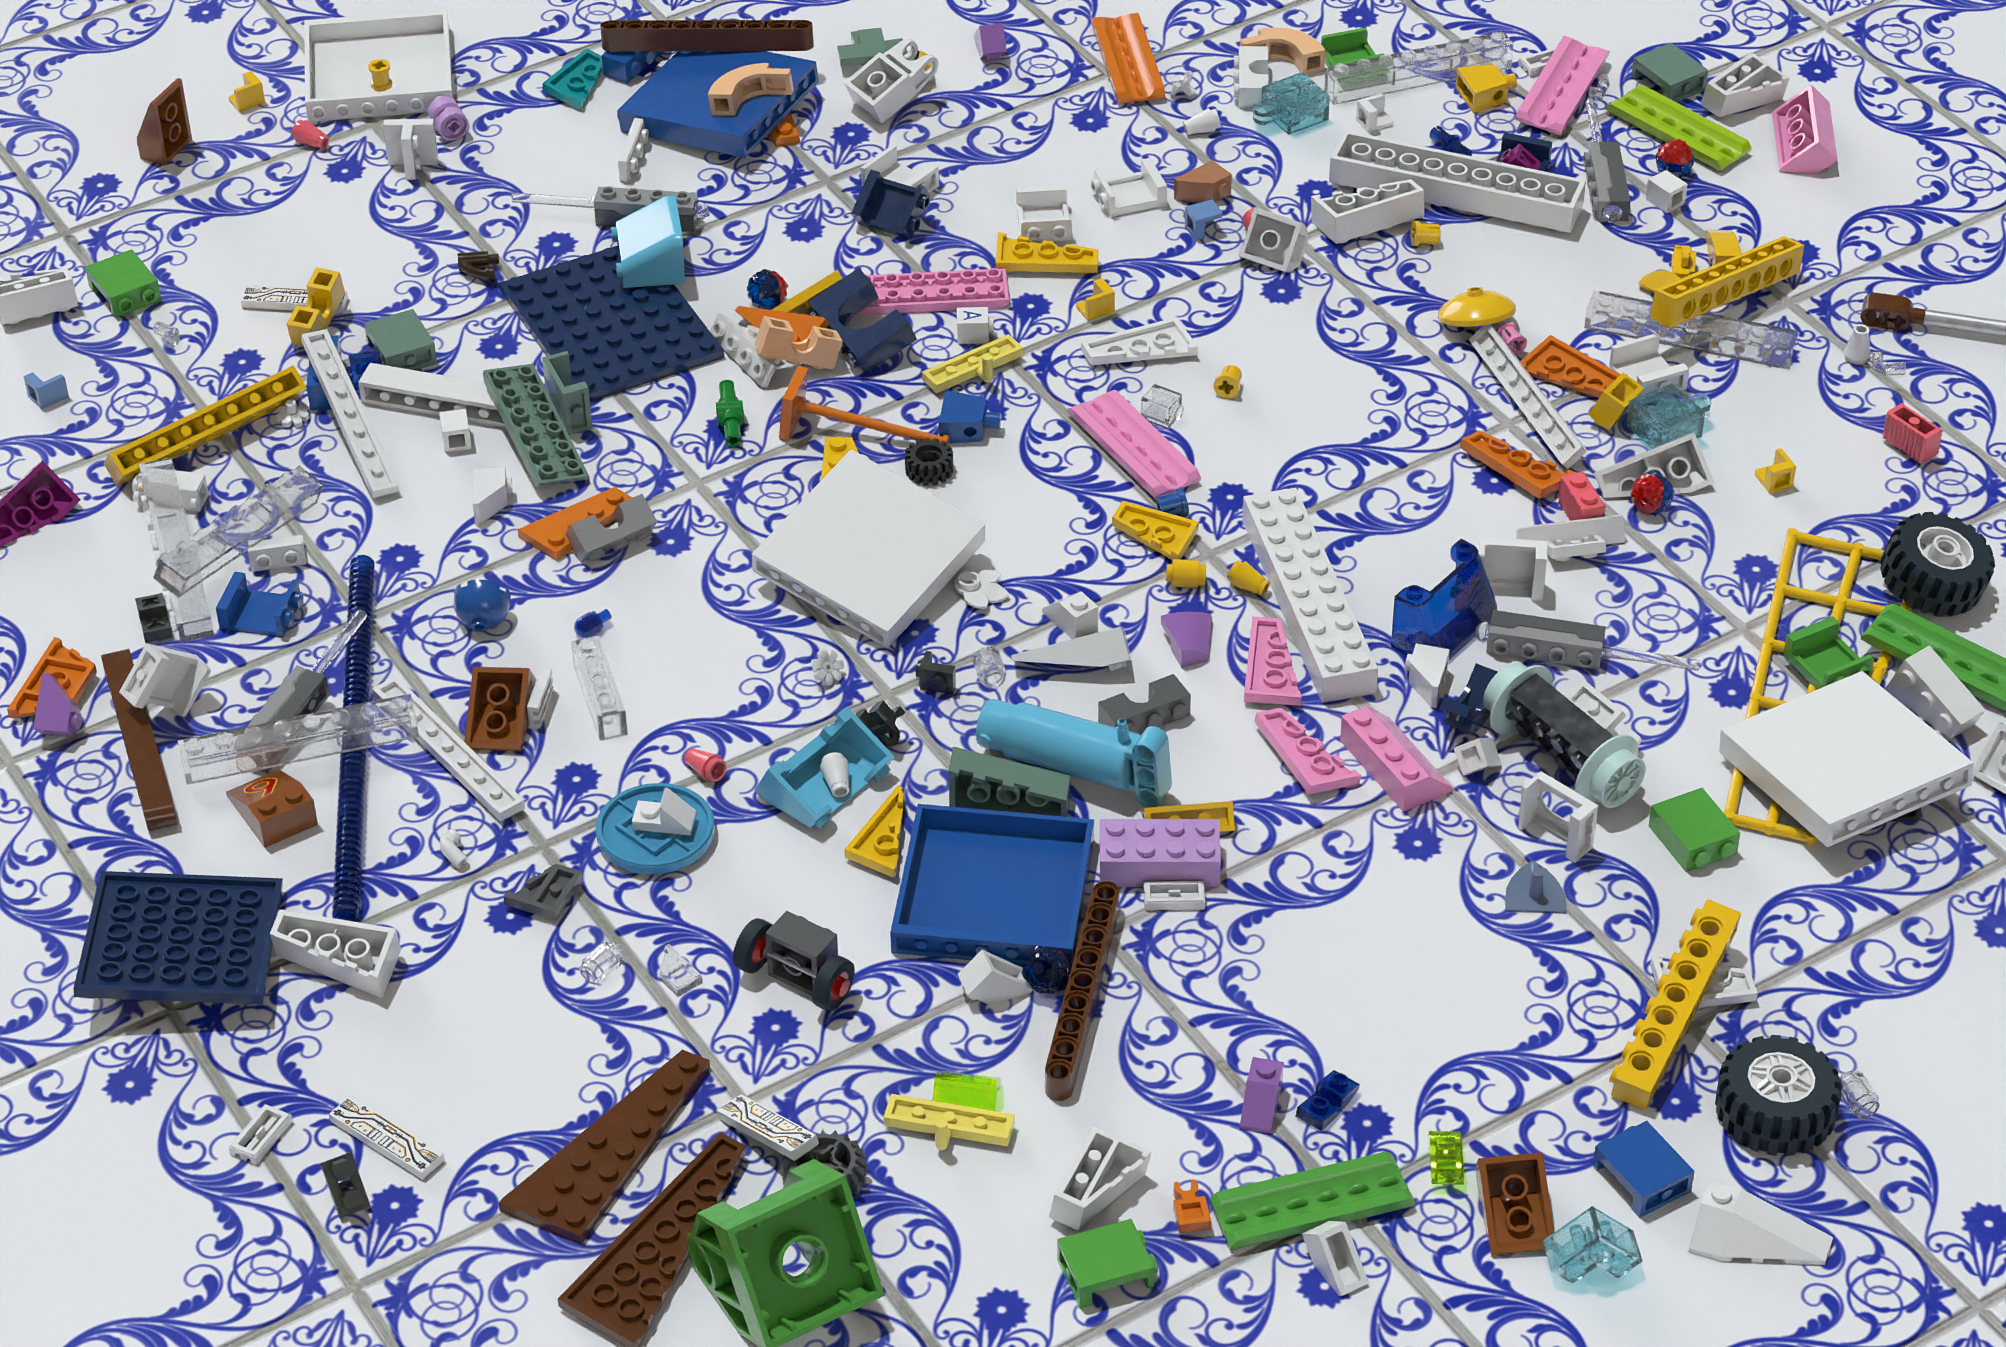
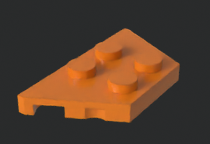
M54 637L7 708L9 718L36 715L42 673H49L56 678L75 704H77L97 673L96 665L89 659L81 657L80 653L75 649H67L63 646L61 639Z

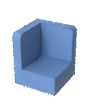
M1213 199L1185 207V228L1195 241L1204 239L1206 224L1213 223L1215 219L1222 218V211Z
M33 372L23 376L28 397L40 409L69 397L66 380L62 374L45 382Z

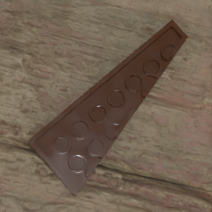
M681 1050L505 1195L499 1202L500 1212L582 1244L709 1071L710 1060Z
M720 1132L558 1298V1306L627 1347H639L689 1258L686 1236L692 1232L697 1213L721 1201L746 1156V1145Z

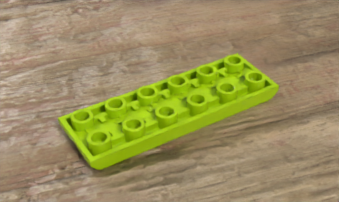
M1642 84L1627 92L1623 97L1608 104L1605 110L1665 142L1677 139L1685 141L1692 151V157L1719 171L1752 150V146L1747 139Z

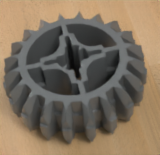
M822 1129L821 1133L816 1135L819 1144L794 1161L783 1155L782 1166L780 1167L783 1185L789 1170L815 1159L844 1174L852 1195H859L861 1186H865L866 1172H868L865 1153L863 1149H860L857 1140L850 1141L848 1134L839 1137L836 1130L832 1134H826ZM842 1163L845 1164L848 1168L846 1169L842 1167Z

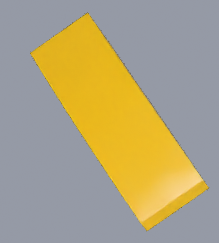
M1705 230L1710 265L1718 264L1741 254L1738 239L1732 230Z

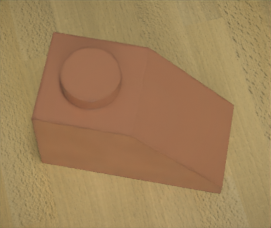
M1212 160L1174 179V199L1181 202L1196 203L1212 199L1214 202L1231 195L1232 174Z

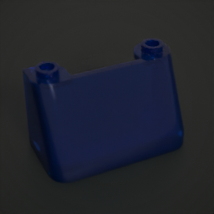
M1463 539L1457 541L1450 549V557L1456 563L1455 570L1431 591L1417 585H1411L1402 589L1394 596L1392 648L1405 655L1413 654L1416 643L1450 649V660L1490 624L1493 610H1497V602L1476 546Z

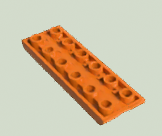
M1139 13L1126 14L1115 18H1091V24L1117 103H1132L1144 100L1154 101L1165 98V88Z

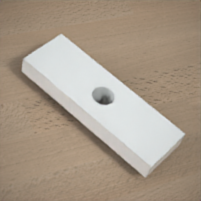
M634 118L618 159L619 180L622 182H628L632 172L636 173L638 167L637 159L642 158L643 144L648 142L649 132L648 129H644L643 119Z

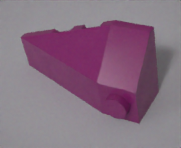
M43 460L36 464L0 499V547L63 518L81 500Z

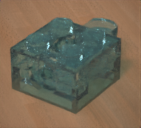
M1305 73L1294 74L1293 76L1262 86V101L1253 104V121L1259 125L1274 122L1286 134L1295 133L1329 120L1330 95Z
M1671 383L1630 400L1626 426L1652 449L1694 432L1698 439L1702 437L1704 419L1710 416L1711 399L1701 393L1687 397Z

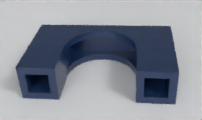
M857 268L808 301L812 312L809 314L811 316L824 317L830 323L826 329L836 330L843 341L840 352L842 354L846 352L848 354L846 356L854 368L859 366L867 374L916 341L917 338L910 323L897 309L869 327L863 329L847 328L848 322L856 313L879 299L871 280L860 268Z

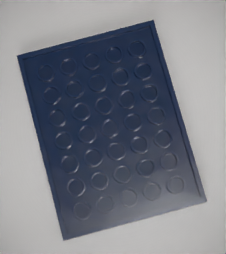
M618 245L499 282L500 292L544 354L550 356L568 351L572 385L585 381L589 389L590 402L724 358V349L674 284L623 288L622 278H617L616 263H621Z

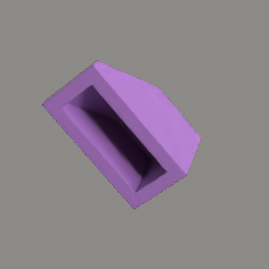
M1003 23L978 27L973 36L980 59L987 58V61L1000 60L1001 56H1004L1007 52Z
M42 673L33 729L42 735L76 738V732L82 724L80 709L56 678L49 673Z
M1257 1057L1252 1058L1246 1082L1240 1129L1271 1134L1283 1087L1284 1062Z

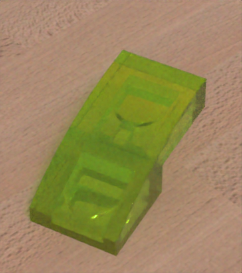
M1429 1131L1428 1146L1431 1184L1464 1185L1461 1132Z

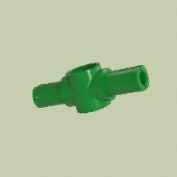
M723 380L719 383L720 399L716 402L717 424L724 430L727 446L736 447L741 444L740 427L744 424L743 402L736 397L734 382L732 380Z

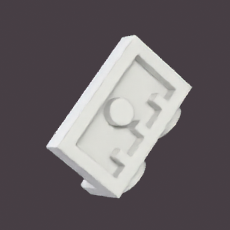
M303 535L247 543L251 572L307 564Z

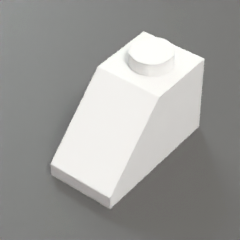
M505 467L473 469L475 525L482 524L508 505V494H513L512 477L507 478Z
M1082 591L1064 597L1042 608V613L1071 639L1098 632V606Z
M1416 643L1413 654L1407 655L1405 671H1409V684L1430 707L1437 708L1448 671L1450 649Z
M981 950L958 973L965 995L972 1000L977 999L988 1005L1030 994L1034 990L1022 967L984 950Z
M1328 1221L1302 1233L1314 1266L1338 1296H1343L1369 1284L1346 1222Z

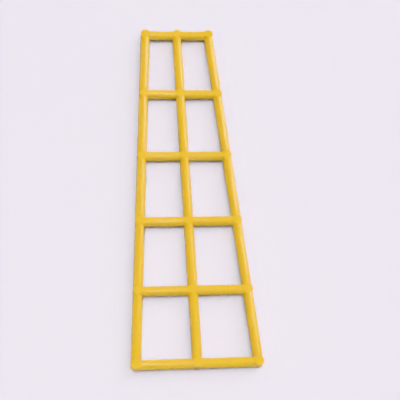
M1794 528L1787 530L1745 719L1757 715L1759 707L1771 709L1787 702L1762 696L1772 651L1784 653L1785 642L1775 640L1784 596L1833 606L1830 617L1833 616L1839 623H1841L1845 609L1878 616L1885 606L1853 600L1848 597L1861 557L1880 561L1884 550L1863 546L1859 542L1853 544L1798 532ZM1796 542L1850 554L1837 596L1787 585ZM1904 600L1902 601L1900 607L1911 611L1912 608L1905 605ZM1883 650L1878 661L1873 663L1871 679L1879 685L1885 676L1892 657L1891 654ZM1810 682L1806 694L1817 690ZM1734 766L1724 814L1733 825L1760 831L1767 836L1777 835L1802 841L1808 846L1816 844L1817 838L1808 830L1778 824L1782 807L1773 799L1766 821L1736 814L1745 774Z

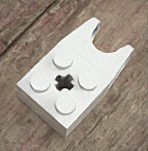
M905 39L884 54L879 52L844 84L852 100L883 124L912 99L935 75L939 65L938 59L929 54L914 60L918 52V46L912 39ZM911 46L910 51L903 56L904 50ZM932 61L930 68L924 71V67Z

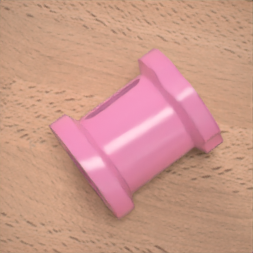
M1504 322L1497 327L1496 331L1515 355L1521 353L1526 348L1527 339L1517 332V327L1513 322Z

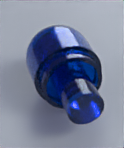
M608 609L598 614L595 611L588 612L575 621L574 631L581 638H589L600 632L604 627L603 623L610 620L612 616Z

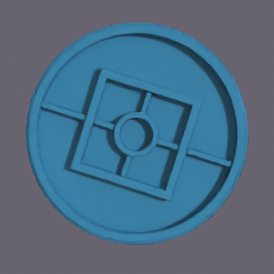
M667 783L639 785L619 793L602 808L596 821L597 843L603 855L614 865L639 874L670 873L691 865L706 853L711 846L715 834L714 815L709 804L694 791ZM665 788L670 789L697 812L691 836L632 830V818L638 800L661 803Z

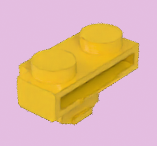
M1675 245L1671 263L1672 272L1680 277V279L1694 274L1697 252H1692V247Z

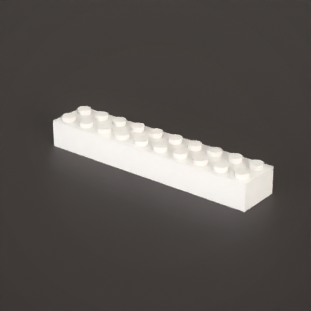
M1346 130L1330 157L1329 182L1355 188L1367 187L1376 190L1379 189L1380 184L1412 179L1424 189V202L1478 213L1484 216L1502 218L1511 222L1516 221L1530 224L1535 227L1554 229L1558 232L1571 233L1584 204L1586 180Z
M1290 488L1243 496L1242 522L1266 577L1270 582V586L1321 703L1376 694L1378 667L1297 489Z

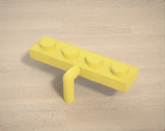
M1008 334L922 371V380L935 393L944 391L976 376H979L985 382H991L994 368L1024 356V350Z
M891 1094L883 1117L884 1126L935 1134V1145L939 1150H945L948 1147L950 1137L1008 1147L1015 1124V1114Z

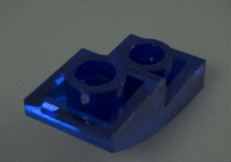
M1333 1070L1317 1083L1315 1093L1297 1107L1295 1117L1322 1131L1348 1105L1359 1090L1360 1084L1348 1078L1345 1074Z

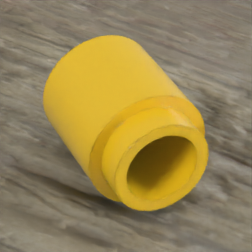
M1173 559L1172 564L1166 565V581H1171V587L1198 588V586H1205L1206 564H1200L1196 560Z

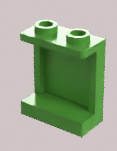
M1366 28L1338 32L1321 37V45L1325 49V64L1341 87L1386 78L1387 57L1384 53L1377 55L1374 53L1367 41L1368 31Z
M132 249L85 266L90 289L93 292L99 290L110 303L114 317L122 316L161 300L158 280Z
M1833 616L1786 635L1783 656L1816 689L1861 671L1870 678L1872 674L1874 657L1868 654L1860 658L1838 636L1840 623Z
M1132 1219L1057 1239V1260L1079 1309L1092 1306V1293L1140 1279H1143L1147 1288L1154 1287V1274L1158 1273L1157 1262L1153 1254L1148 1255L1142 1230L1137 1231Z

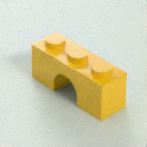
M315 268L306 285L308 291L306 307L296 305L286 323L292 345L304 347L301 342L302 334L327 329L345 294L340 272Z

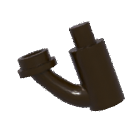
M488 251L457 253L459 271H463L467 275L485 279L487 284L495 282L494 266L490 267V265L500 264L499 254H489Z

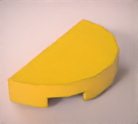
M1659 270L1645 275L1638 284L1640 287L1654 293L1655 289L1677 281L1680 277L1673 272Z

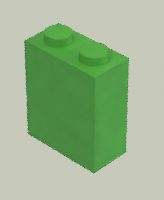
M1703 788L1651 805L1649 828L1685 872L1705 867L1710 863L1727 859L1737 854L1740 832Z

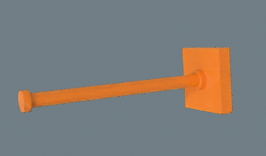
M797 367L782 398L779 439L790 440L804 411L915 441L920 439L922 442H925V438H930V442H933L935 438L939 439V443L944 441L947 446L949 444L950 436L945 434L942 437L806 401L808 368Z

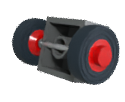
M787 910L774 924L760 918L751 920L740 933L733 951V963L738 969L753 974L759 971L767 962L769 976L811 995L812 1002L817 1007L826 1011H833L841 1005L848 995L854 980V964L850 960L838 956L837 934L828 928L816 925L806 918L797 916Z

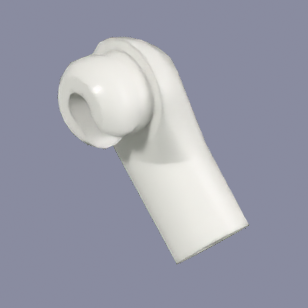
M450 829L447 834H442L440 837V849L443 855L459 869L466 864L468 857L456 846L461 842V836L454 829Z

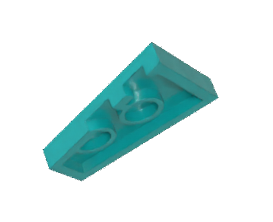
M586 48L544 81L542 91L581 111L603 71L602 56Z

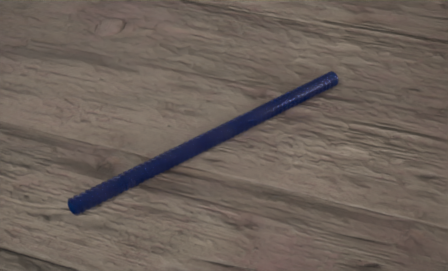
M367 555L354 556L350 561L332 905V918L353 922L358 920L360 910L375 572L374 560Z

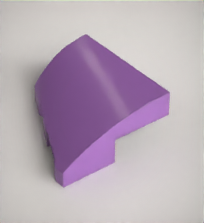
M1177 612L1161 615V625L1171 641V651L1180 667L1183 668L1207 662L1211 638V614L1203 612Z

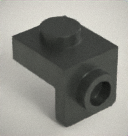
M926 651L923 660H918L916 666V677L920 678V690L954 694L956 688L955 666L932 663V652Z

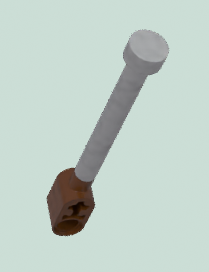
M1869 293L1863 300L1860 318L1865 325L1870 327L1901 331L1908 328L1910 323L2006 337V321L1914 308L1912 301L1907 297L1883 293Z

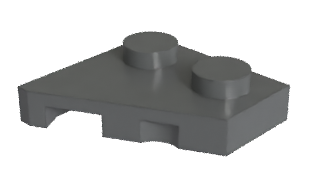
M554 864L544 870L541 875L534 876L525 881L526 887L515 894L511 891L505 893L503 896L504 905L557 920L582 883L583 872Z

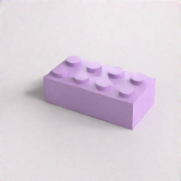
M1100 819V882L1111 881L1117 884L1118 887H1144V882L1204 881V887H1220L1219 819Z

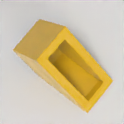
M1623 372L1603 391L1588 415L1598 425L1610 430L1637 399L1644 387Z

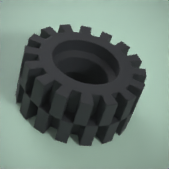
M925 438V442L919 439L916 440V445L911 443L909 448L905 450L906 476L909 475L911 481L915 479L916 484H920L923 481L925 486H929V482H933V485H938L939 480L942 483L945 482L946 478L949 479L951 473H953V451L951 446H947L944 441L939 443V439L935 438L933 442H930V438Z

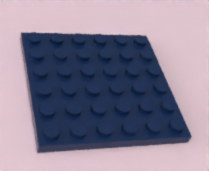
M100 871L73 987L74 997L263 1005L273 948L270 932L279 912L283 878Z

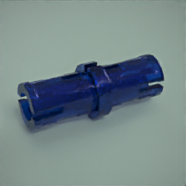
M1436 126V128L1434 127L1430 131V139L1438 143L1443 151L1472 156V151L1460 143V139L1457 136L1447 133L1441 126Z

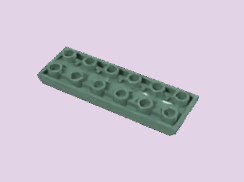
M534 364L484 370V383L534 485L539 487L560 482L589 479V474Z

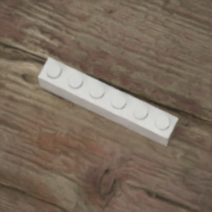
M375 363L369 364L358 382L361 403L440 416L439 412L466 409L467 419L470 422L506 428L484 382Z

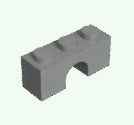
M643 494L618 504L613 512L618 522V528H605L599 523L595 514L570 525L566 536L580 562L587 559L595 561L603 557L605 552L612 548L614 551H618L629 544L628 541L635 538L640 541L653 533L652 530L658 521Z

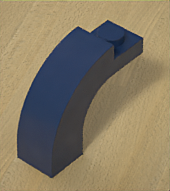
M1476 663L1460 697L1455 701L1446 697L1443 698L1440 708L1447 712L1443 723L1468 733L1478 731L1490 716L1491 712L1483 704V697L1489 682L1498 671Z

